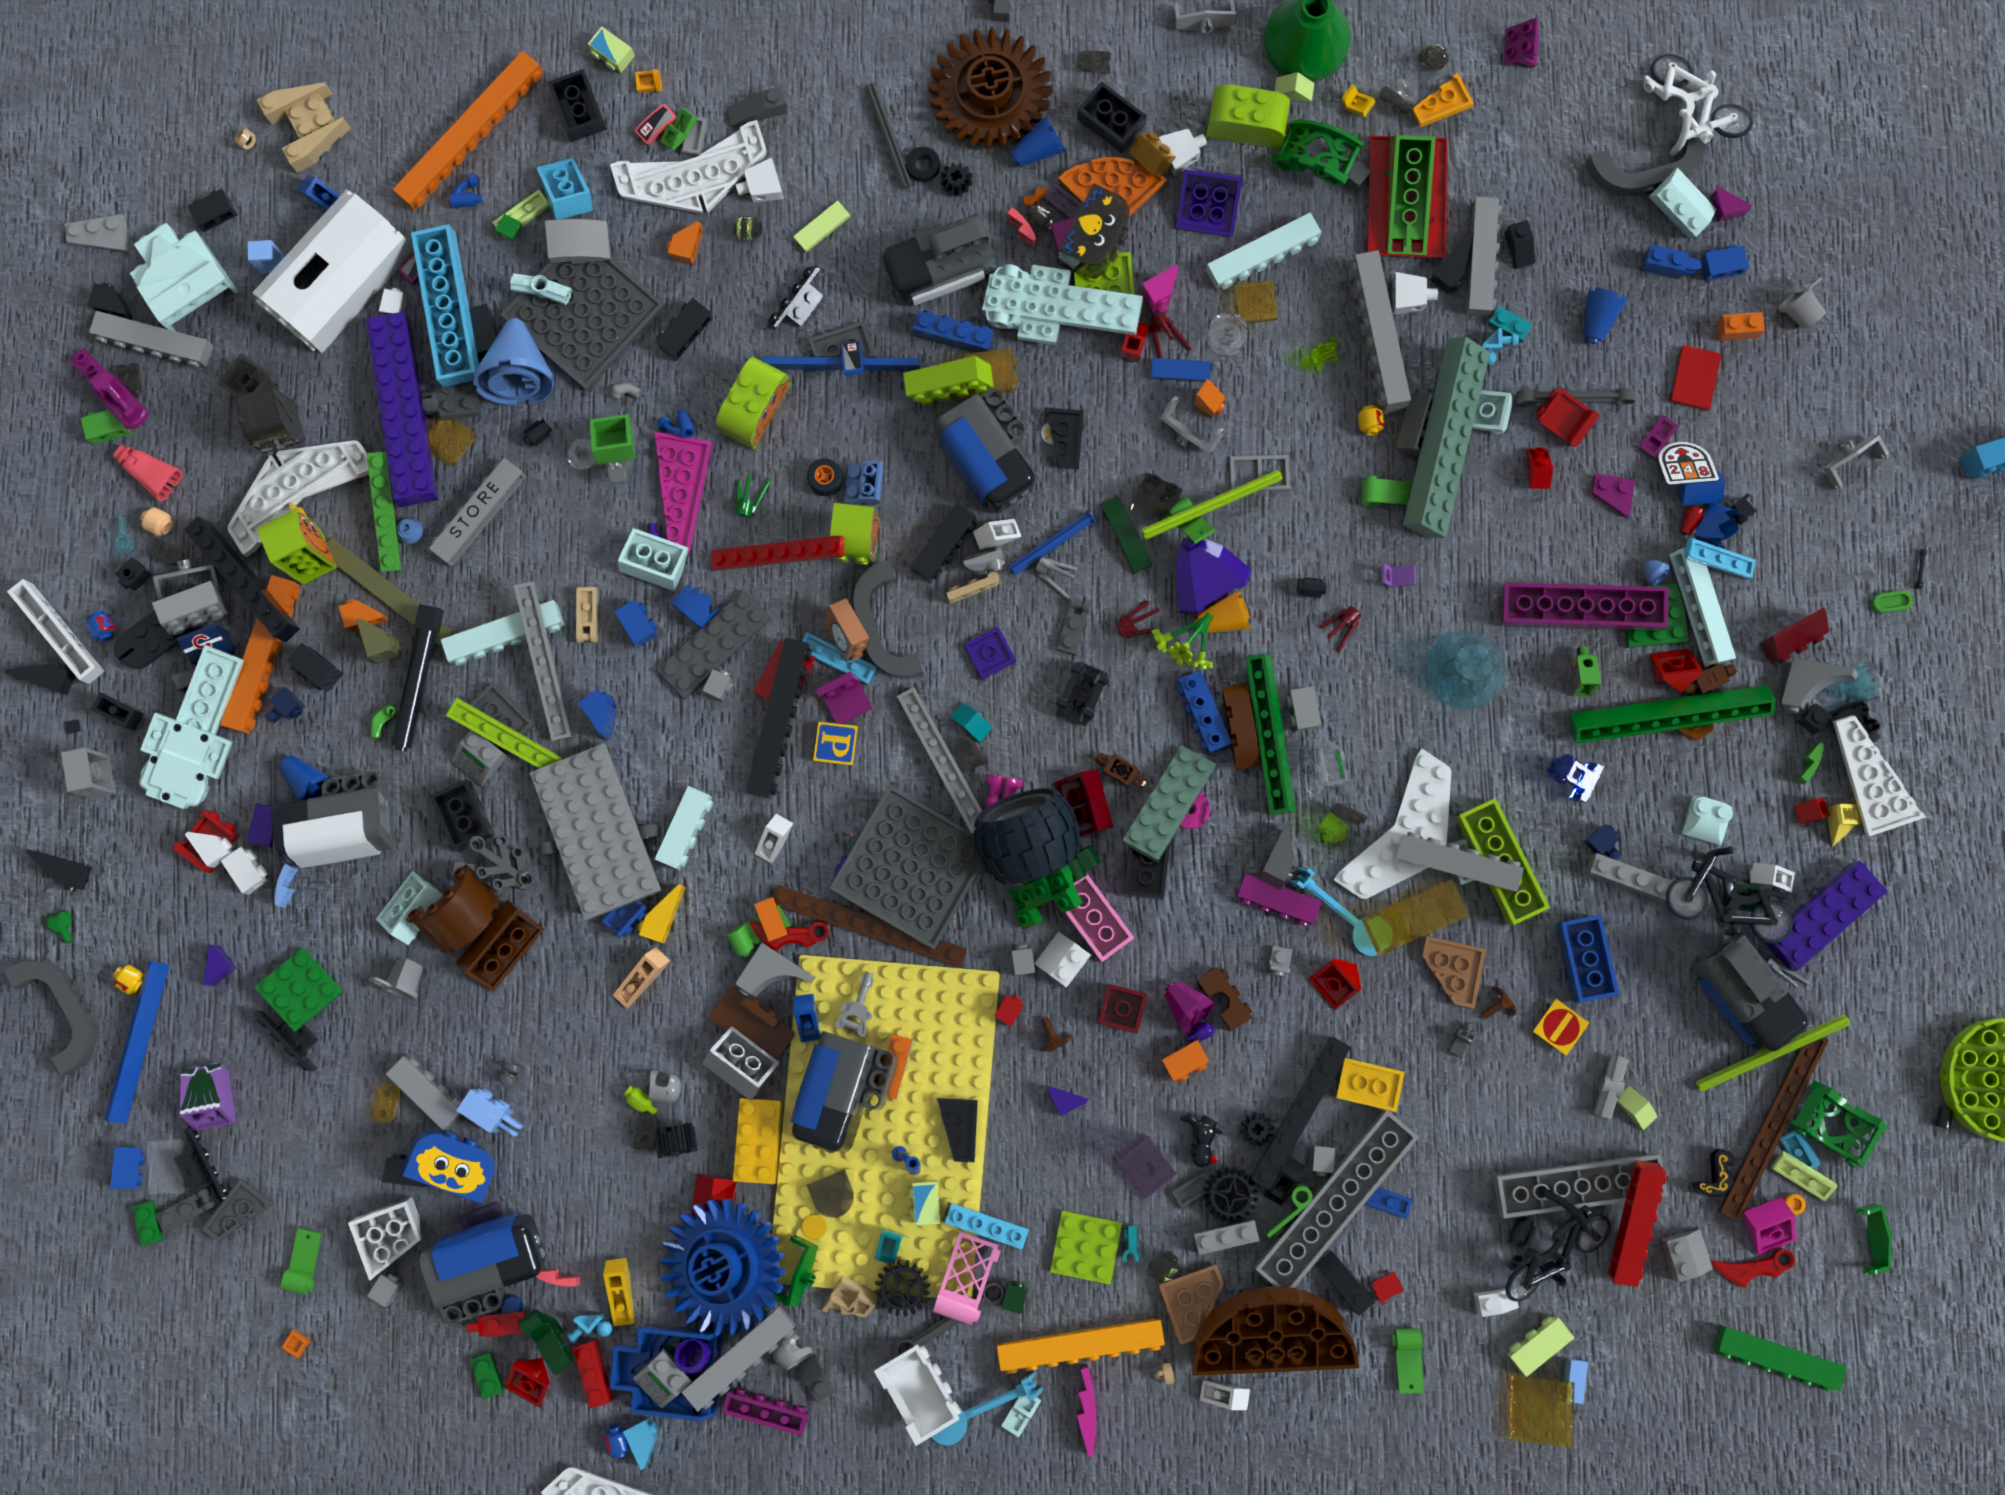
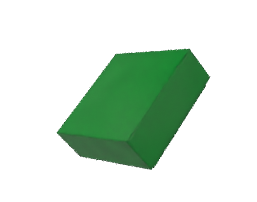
M504 214L495 231L514 241L523 224Z

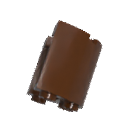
M467 864L458 868L451 877L455 886L446 890L436 903H432L427 908L426 912L420 905L417 909H413L406 918V921L442 953H450L451 949L460 950L472 942L488 926L493 918L491 915L493 909L497 910L499 906V894L492 891L483 879L477 880L474 877V871Z

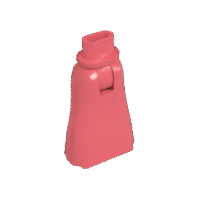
M123 444L113 454V457L118 460V463L123 466L124 470L158 501L166 500L173 490L166 485L167 482L175 487L183 477L182 470L143 451L133 449L132 447L127 448Z

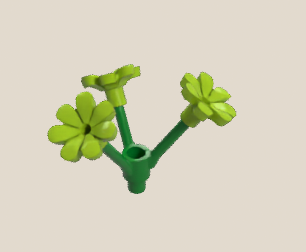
M1206 613L1198 622L1196 621L1173 633L1169 632L1163 635L1159 629L1152 630L1155 640L1158 642V650H1162L1163 653L1168 650L1171 653V659L1177 658L1176 663L1178 665H1182L1185 662L1187 666L1213 669V662L1205 659L1206 651H1204L1207 628L1210 626L1209 622L1213 616ZM1193 628L1195 629V632L1182 646L1179 642H1175L1173 646L1171 645L1168 649L1166 648L1167 642L1172 640L1173 637ZM1201 633L1200 651H1198V657L1191 659L1193 654L1189 651L1190 644Z

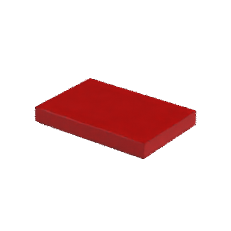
M1683 345L1680 351L1670 402L1706 411L1710 410L1722 354Z
M780 640L753 691L754 694L768 701L784 644L782 640ZM811 656L810 661H806L807 675L816 660L813 656ZM801 680L800 687H802L805 680Z

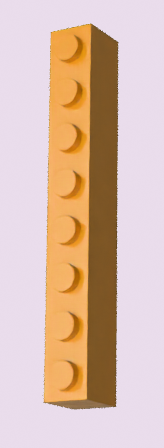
M1154 1318L998 1343L997 1350L1000 1370L1005 1371L1006 1374L1018 1372L1017 1369L1026 1368V1371L1038 1369V1365L1046 1364V1367H1055L1059 1365L1058 1362L1067 1361V1364L1078 1363L1079 1359L1087 1358V1361L1100 1359L1099 1356L1107 1355L1108 1358L1120 1356V1352L1128 1351V1354L1140 1353V1349L1148 1348L1149 1351L1160 1350L1161 1346L1165 1345L1161 1319Z

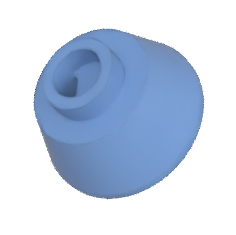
M405 518L397 525L398 539L405 544L416 543L422 537L423 527L414 518Z
M1650 560L1645 564L1643 574L1647 583L1655 586L1668 576L1670 568L1664 562Z

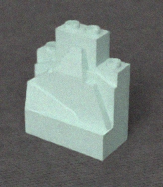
M165 223L156 227L149 235L141 237L134 244L146 263L135 267L130 275L157 320L168 330L176 331L172 324L227 288H230L235 294L239 292L203 238L196 231L187 233L180 240L175 231Z

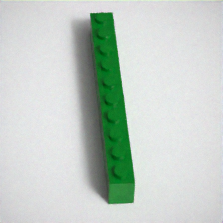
M1763 685L1572 713L1569 719V731L1575 743L1579 744L1774 715L1776 698L1769 687Z

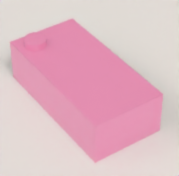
M1087 874L1084 878L1074 882L1075 889L1083 903L1075 909L1065 912V915L1099 961L1103 962L1133 940L1134 936Z

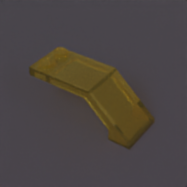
M1451 879L1361 920L1377 955L1381 956L1413 940L1464 919L1469 914Z

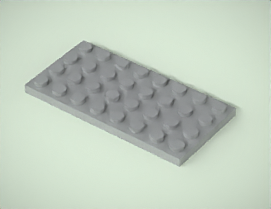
M605 743L530 772L585 921L662 891Z

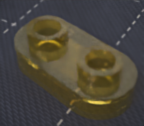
M384 1083L378 1089L373 1110V1117L378 1123H389L395 1117L400 1090L394 1083ZM387 1089L390 1090L389 1097L385 1096V1091ZM381 1110L386 1111L385 1117L380 1115Z

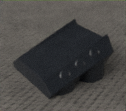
M1862 699L1829 712L1833 715L1829 722L1835 734L1833 721L1853 715L1856 716L1868 733L1872 743L1881 738L1878 732L1880 724L1876 719L1871 718L1869 707Z

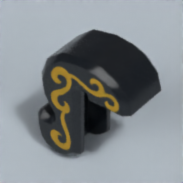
M1715 1149L1710 1154L1711 1182H1691L1696 1192L1709 1197L1725 1195L1731 1190L1733 1184L1732 1174L1727 1169V1166H1734L1735 1164L1733 1154L1728 1150Z

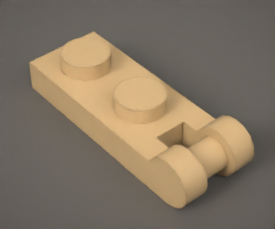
M990 572L987 578L982 580L978 578L973 579L966 586L960 587L958 585L950 588V592L946 593L949 603L952 604L998 586L1000 582L999 574L997 572Z
M597 587L576 588L577 643H584V641L598 642ZM584 628H590V633H584Z

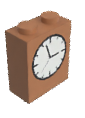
M847 598L829 605L823 621L824 626L845 662L858 660L863 656L869 636Z

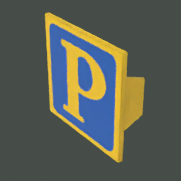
M818 722L813 761L853 766L858 726Z

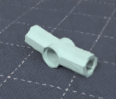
M514 273L511 276V291L537 295L539 298H548L564 305L571 298V288L547 280L542 275L534 277ZM540 284H545L543 289H537Z

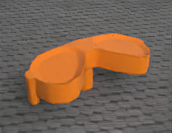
M1038 187L1034 195L1025 196L1023 199L1025 207L1028 208L1035 202L1040 204L1039 199L1048 194L1047 189Z

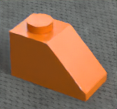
M695 222L675 233L672 240L668 241L666 251L671 260L693 265L703 232L701 222Z
M1207 379L1196 394L1194 407L1213 419L1216 414L1220 415L1226 406L1224 405L1225 397Z
M355 599L345 601L344 605L339 606L344 628L349 632L359 630L357 619H362L372 625L388 621L385 615Z

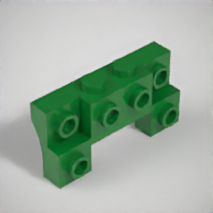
M1068 865L1050 875L1024 882L1008 891L1018 908L1013 913L1023 930L1043 920L1036 908L1037 906L1055 900L1063 914L1083 903L1075 889L1072 871Z

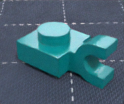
M1127 1225L1128 1230H1124V1242H1128V1249L1124 1251L1122 1261L1127 1262V1255L1129 1253L1134 1254L1135 1261H1139V1254L1137 1253V1226Z

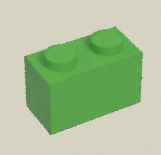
M107 408L106 411L99 413L91 412L81 418L85 438L93 445L131 434V430H127Z

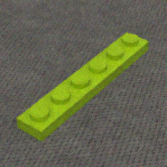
M459 698L455 699L446 714L449 718L539 769L563 759L561 756Z

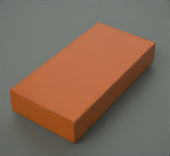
M773 897L754 904L768 942L788 935Z

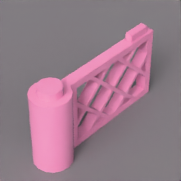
M959 1232L933 1309L934 1313L971 1326L973 1322H978L981 1311L977 1309L993 1262L997 1263L1001 1250L997 1249V1244ZM961 1239L970 1240L974 1248L963 1253L959 1246ZM974 1242L980 1243L981 1245L976 1247ZM983 1246L993 1248L991 1256L982 1260L978 1249ZM959 1250L961 1255L956 1257L957 1251ZM976 1251L980 1262L969 1267L965 1255ZM962 1257L967 1268L956 1273L953 1263ZM989 1260L988 1265H987V1268H986L984 1262H986V1261ZM982 1264L985 1274L982 1278L976 1280L971 1269ZM951 1269H952L954 1275H952V1276L949 1277L950 1272H951ZM969 1270L974 1282L963 1287L958 1275ZM956 1277L960 1289L954 1292L946 1290L947 1281ZM982 1280L981 1286L979 1287L977 1282ZM975 1284L979 1291L976 1300L967 1297L964 1289ZM962 1290L964 1296L958 1294L957 1292Z

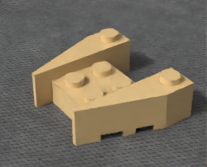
M325 82L276 90L257 99L264 115L272 125L287 117L290 119L299 139L282 147V150L297 173L314 165L325 151L328 152L332 148L331 145L339 137L342 138L351 129L343 117L336 121L334 120L324 101L325 98L333 95Z

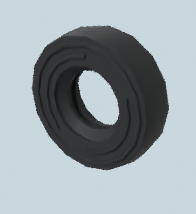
M921 146L913 149L906 159L907 172L913 179L920 182L932 180L940 170L938 154L929 147ZM927 158L931 163L930 167L924 171L919 170L916 167L918 159Z

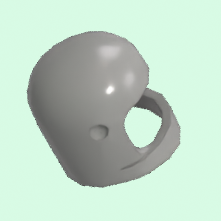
M651 1070L649 1101L674 1103L681 1093L679 1077L671 1074L670 1079H664L659 1076V1071Z

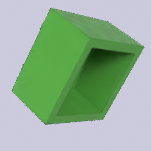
M629 414L589 420L591 447L596 465L636 459L634 432Z

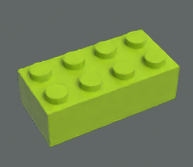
M977 356L903 373L906 396L921 403L923 406L933 405V402L939 400L941 402L950 401L952 397L956 396L967 397L969 393L973 392L984 393L987 389L994 388L991 365Z

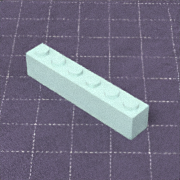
M1310 212L1208 263L1206 272L1216 290L1221 288L1227 289L1233 285V282L1248 278L1250 273L1254 271L1261 272L1267 268L1268 264L1272 262L1274 264L1279 263L1285 258L1284 256L1290 253L1294 255L1300 252L1302 247L1316 244L1319 241L1321 230Z
M1685 548L1669 554L1704 666L1718 665L1735 659L1736 656L1707 566L1685 559Z
M554 600L540 604L547 632L554 633L559 631L560 627L565 626L558 604ZM518 612L443 638L441 643L447 661L452 665L460 666L467 663L466 660L471 658H483L488 652L496 653L504 650V647L508 645H520L527 638L521 614Z

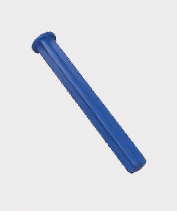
M1086 510L1083 516L1009 565L1010 571L1017 575L1090 524H1095L1096 520L1089 510Z

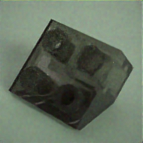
M1147 473L1138 487L1129 509L1145 517L1170 511L1183 489L1174 483L1162 480L1157 475Z

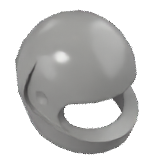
M794 1333L787 1340L783 1338L777 1342L778 1347L772 1352L775 1362L785 1370L795 1367L813 1353L811 1347L798 1348L796 1346L801 1337Z

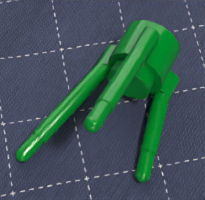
M751 474L747 475L743 498H741V481H737L735 505L737 515L751 517L752 513L756 514L757 507L772 480L771 478L767 479L754 505H752L753 501L747 499Z

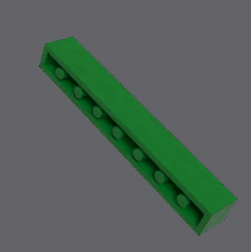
M1265 653L1246 657L1270 815L1279 816L1296 813L1272 656Z

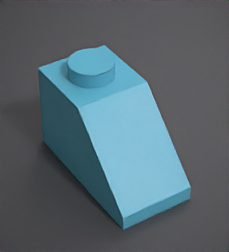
M649 1417L623 1431L640 1470L648 1465L658 1437V1428L654 1421H650Z

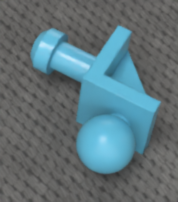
M1498 328L1482 344L1483 348L1490 351L1487 365L1495 363V352H1499L1503 348V344L1516 346L1519 342L1518 335L1502 336V328Z
M603 1313L579 1315L573 1320L578 1326L573 1332L567 1334V1339L571 1343H577L578 1337L583 1331L590 1334L596 1327L597 1333L601 1337H607L612 1332V1325L607 1321H602L605 1317Z

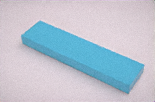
M1693 538L1687 539L1685 559L1747 580L1753 578L1755 559Z
M806 632L802 642L809 643L810 649H812L811 656L815 657L816 660L845 674L850 671L856 673L859 681L869 685L877 670V666L860 658L855 661L849 660L845 662L836 646Z

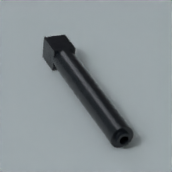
M419 604L414 625L417 629L391 744L395 746V750L407 752V748L412 749L436 633L440 632L444 610L422 604Z

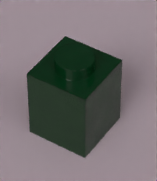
M1013 1280L1012 1283L1008 1282L1001 1309L1022 1314L1028 1287H1024L1025 1283Z

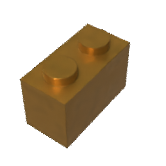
M1139 133L1129 153L1151 175H1165L1176 156L1171 152L1169 146L1163 144L1158 139L1159 137L1155 133Z

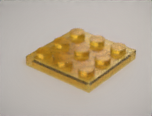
M1512 1375L1510 1440L1573 1448L1575 1382Z

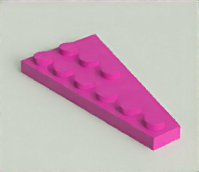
M654 432L667 527V540L688 547L687 556H690L713 443Z

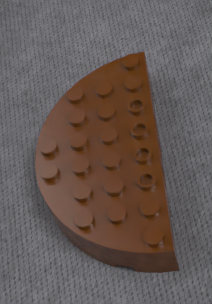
M1282 1286L1252 1289L1231 1297L1220 1304L1200 1325L1192 1343L1190 1356L1192 1376L1359 1368V1359L1353 1335L1339 1311L1315 1294L1297 1288Z

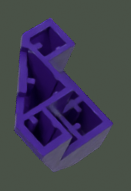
M1183 538L1178 550L1176 565L1179 613L1199 614L1211 602L1214 601L1216 604L1229 596L1228 592L1233 589L1243 588L1248 582L1251 569L1220 544L1207 539L1194 544L1189 538Z

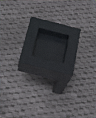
M1748 493L1731 507L1743 513L1742 515L1732 516L1740 525L1757 511L1746 500L1750 497Z

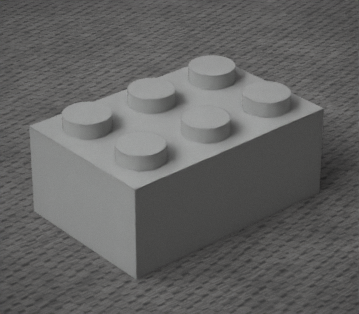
M211 581L152 603L160 625L170 635L182 634L188 628L200 627L204 625V622L219 620L223 618V615L228 614L220 592Z
M88 748L61 752L62 759H60V765L62 770H64L65 778L63 779V785L67 792L90 799L115 794L109 755Z
M731 1026L710 1049L702 1064L751 1101L774 1074L780 1062Z

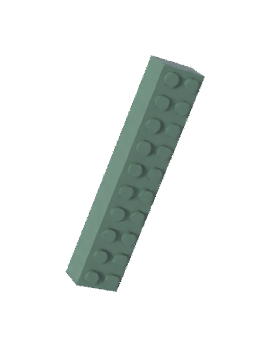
M1467 337L1447 339L1403 522L1404 526L1427 538H1446L1489 360L1490 351Z

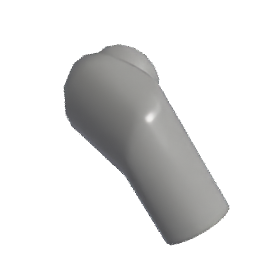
M621 383L612 387L611 395L619 399L622 394L627 393L638 398L641 394V389L629 383Z

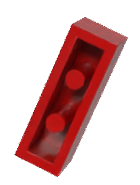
M594 1339L573 1347L589 1409L610 1403L614 1400L610 1389L598 1340Z

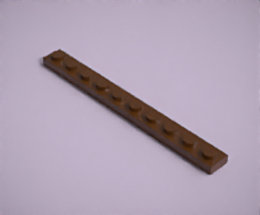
M778 884L773 895L776 906L780 905L782 908L959 968L962 967L967 948L940 939L935 950H932L876 917Z
M1823 1037L1798 1049L1733 1180L1731 1190L1727 1192L1718 1210L1719 1213L1736 1222L1740 1221L1829 1041L1828 1039Z

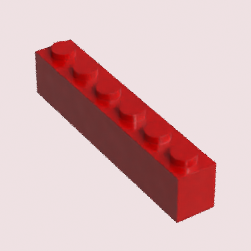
M1635 1160L1608 1271V1276L1614 1284L1638 1287L1639 1280L1643 1277V1264L1648 1257L1647 1247L1653 1237L1652 1227L1653 1223L1657 1220L1658 1203L1662 1200L1661 1190L1667 1179L1666 1171L1659 1163Z

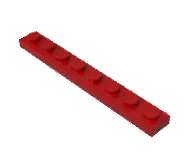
M839 535L712 550L711 570L721 571L844 557L845 537Z

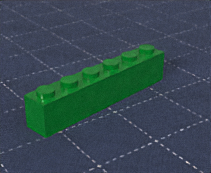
M1719 1325L1713 1349L1720 1351L1719 1355L1731 1359L1732 1356L1740 1358V1363L1751 1366L1753 1362L1759 1364V1369L1772 1373V1369L1780 1371L1779 1375L1792 1379V1376L1800 1378L1799 1382L1809 1386H1812V1383L1820 1385L1819 1389L1831 1393L1833 1389L1841 1391L1847 1369L1846 1366L1723 1325Z

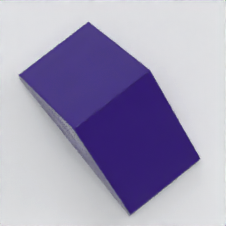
M209 945L203 985L215 986L237 969L221 946Z
M1051 1086L1048 1087V1091L1061 1116L1088 1101V1098Z

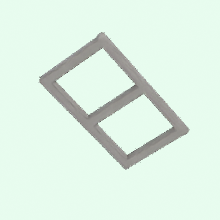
M1289 455L1230 456V490L1237 488L1235 487L1234 461H1257L1258 478L1262 477V460H1285L1286 485L1268 486L1261 490H1290Z

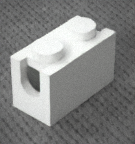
M240 847L223 858L221 862L241 893L249 895L269 880L266 877V870L255 861L257 858L255 853L251 849Z

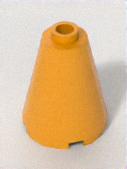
M1241 591L1229 595L1197 614L1198 619H1195V622H1198L1206 613L1213 616L1209 622L1210 626L1207 628V633L1248 630L1252 628L1251 623L1247 624L1250 617L1244 598H1239Z

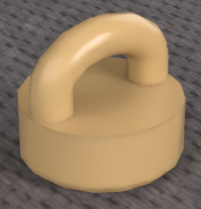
M245 127L240 129L234 139V143L245 150L251 149L256 142L255 134ZM251 137L250 143L248 145H245Z
M1171 1363L1162 1364L1163 1370L1156 1372L1155 1378L1157 1380L1165 1379L1167 1385L1174 1384L1175 1377Z

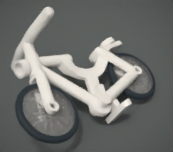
M1665 54L1653 61L1651 75L1654 80L1647 75L1643 81L1644 89L1648 93L1654 91L1664 101L1668 100L1671 96L1681 98L1686 104V109L1679 111V115L1683 119L1682 130L1677 143L1670 151L1671 156H1677L1685 145L1686 140L1693 137H1699L1702 142L1707 143L1713 137V133L1716 132L1727 138H1740L1749 133L1753 125L1752 116L1745 108L1739 105L1725 104L1718 107L1712 113L1711 122H1708L1712 101L1718 96V89L1713 85L1716 78L1715 71L1711 70L1708 72L1705 81L1692 75V68L1689 62L1681 56ZM1684 85L1685 87L1693 90L1694 92L1687 93L1686 91L1679 89L1677 87ZM1704 101L1698 125L1692 118L1695 108L1694 102Z

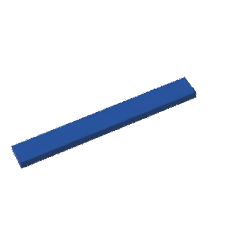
M763 357V362L778 370H844L842 357ZM862 357L864 371H914L920 369L918 358Z
M153 961L147 962L105 1115V1121L127 1123L170 966L168 964Z

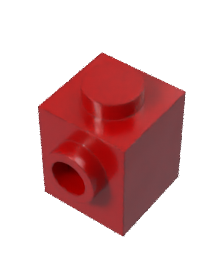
M1014 994L1011 997L1006 995L994 1016L1012 1027L1024 1007L1021 1004L1023 1000Z

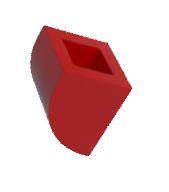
M1824 797L1794 805L1800 825L1830 816Z

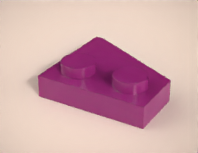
M1595 474L1591 495L1599 500H1603L1607 506L1615 508L1622 513L1623 517L1628 518L1631 511L1635 480Z

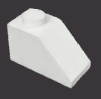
M1015 519L987 522L973 531L980 550L994 548L1022 537Z
M775 814L765 827L755 854L772 864L788 838L793 823Z
M193 832L185 834L208 867L215 868L222 863L221 860L233 852L230 849L232 845L226 838Z
M1753 863V868L1750 871V883L1770 889L1772 887H1779L1785 889V892H1792L1795 873L1778 865Z
M1511 1287L1512 1296H1516L1515 1287ZM1505 1288L1474 1293L1477 1314L1481 1317L1503 1314L1519 1308L1518 1302L1512 1301L1506 1296Z
M1203 1380L1200 1401L1229 1410H1247L1250 1389L1234 1384Z

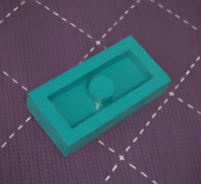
M1499 305L1488 325L1496 329L1502 328V332L1509 336L1517 334L1521 343L1533 325Z

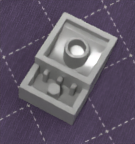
M588 219L545 221L548 258L551 263L571 261L572 264L611 260L607 221Z

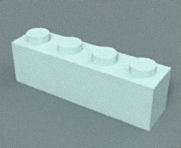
M690 786L687 787L655 860L677 870L685 867L688 861V856L686 855L689 849H693L697 838H695L697 831H701L704 826L705 820L703 818L705 813H709L713 806V801H711L713 797Z

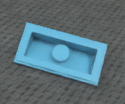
M1795 1129L1781 1136L1780 1141L1788 1154L1812 1169L1819 1167L1820 1160L1806 1137L1796 1133Z

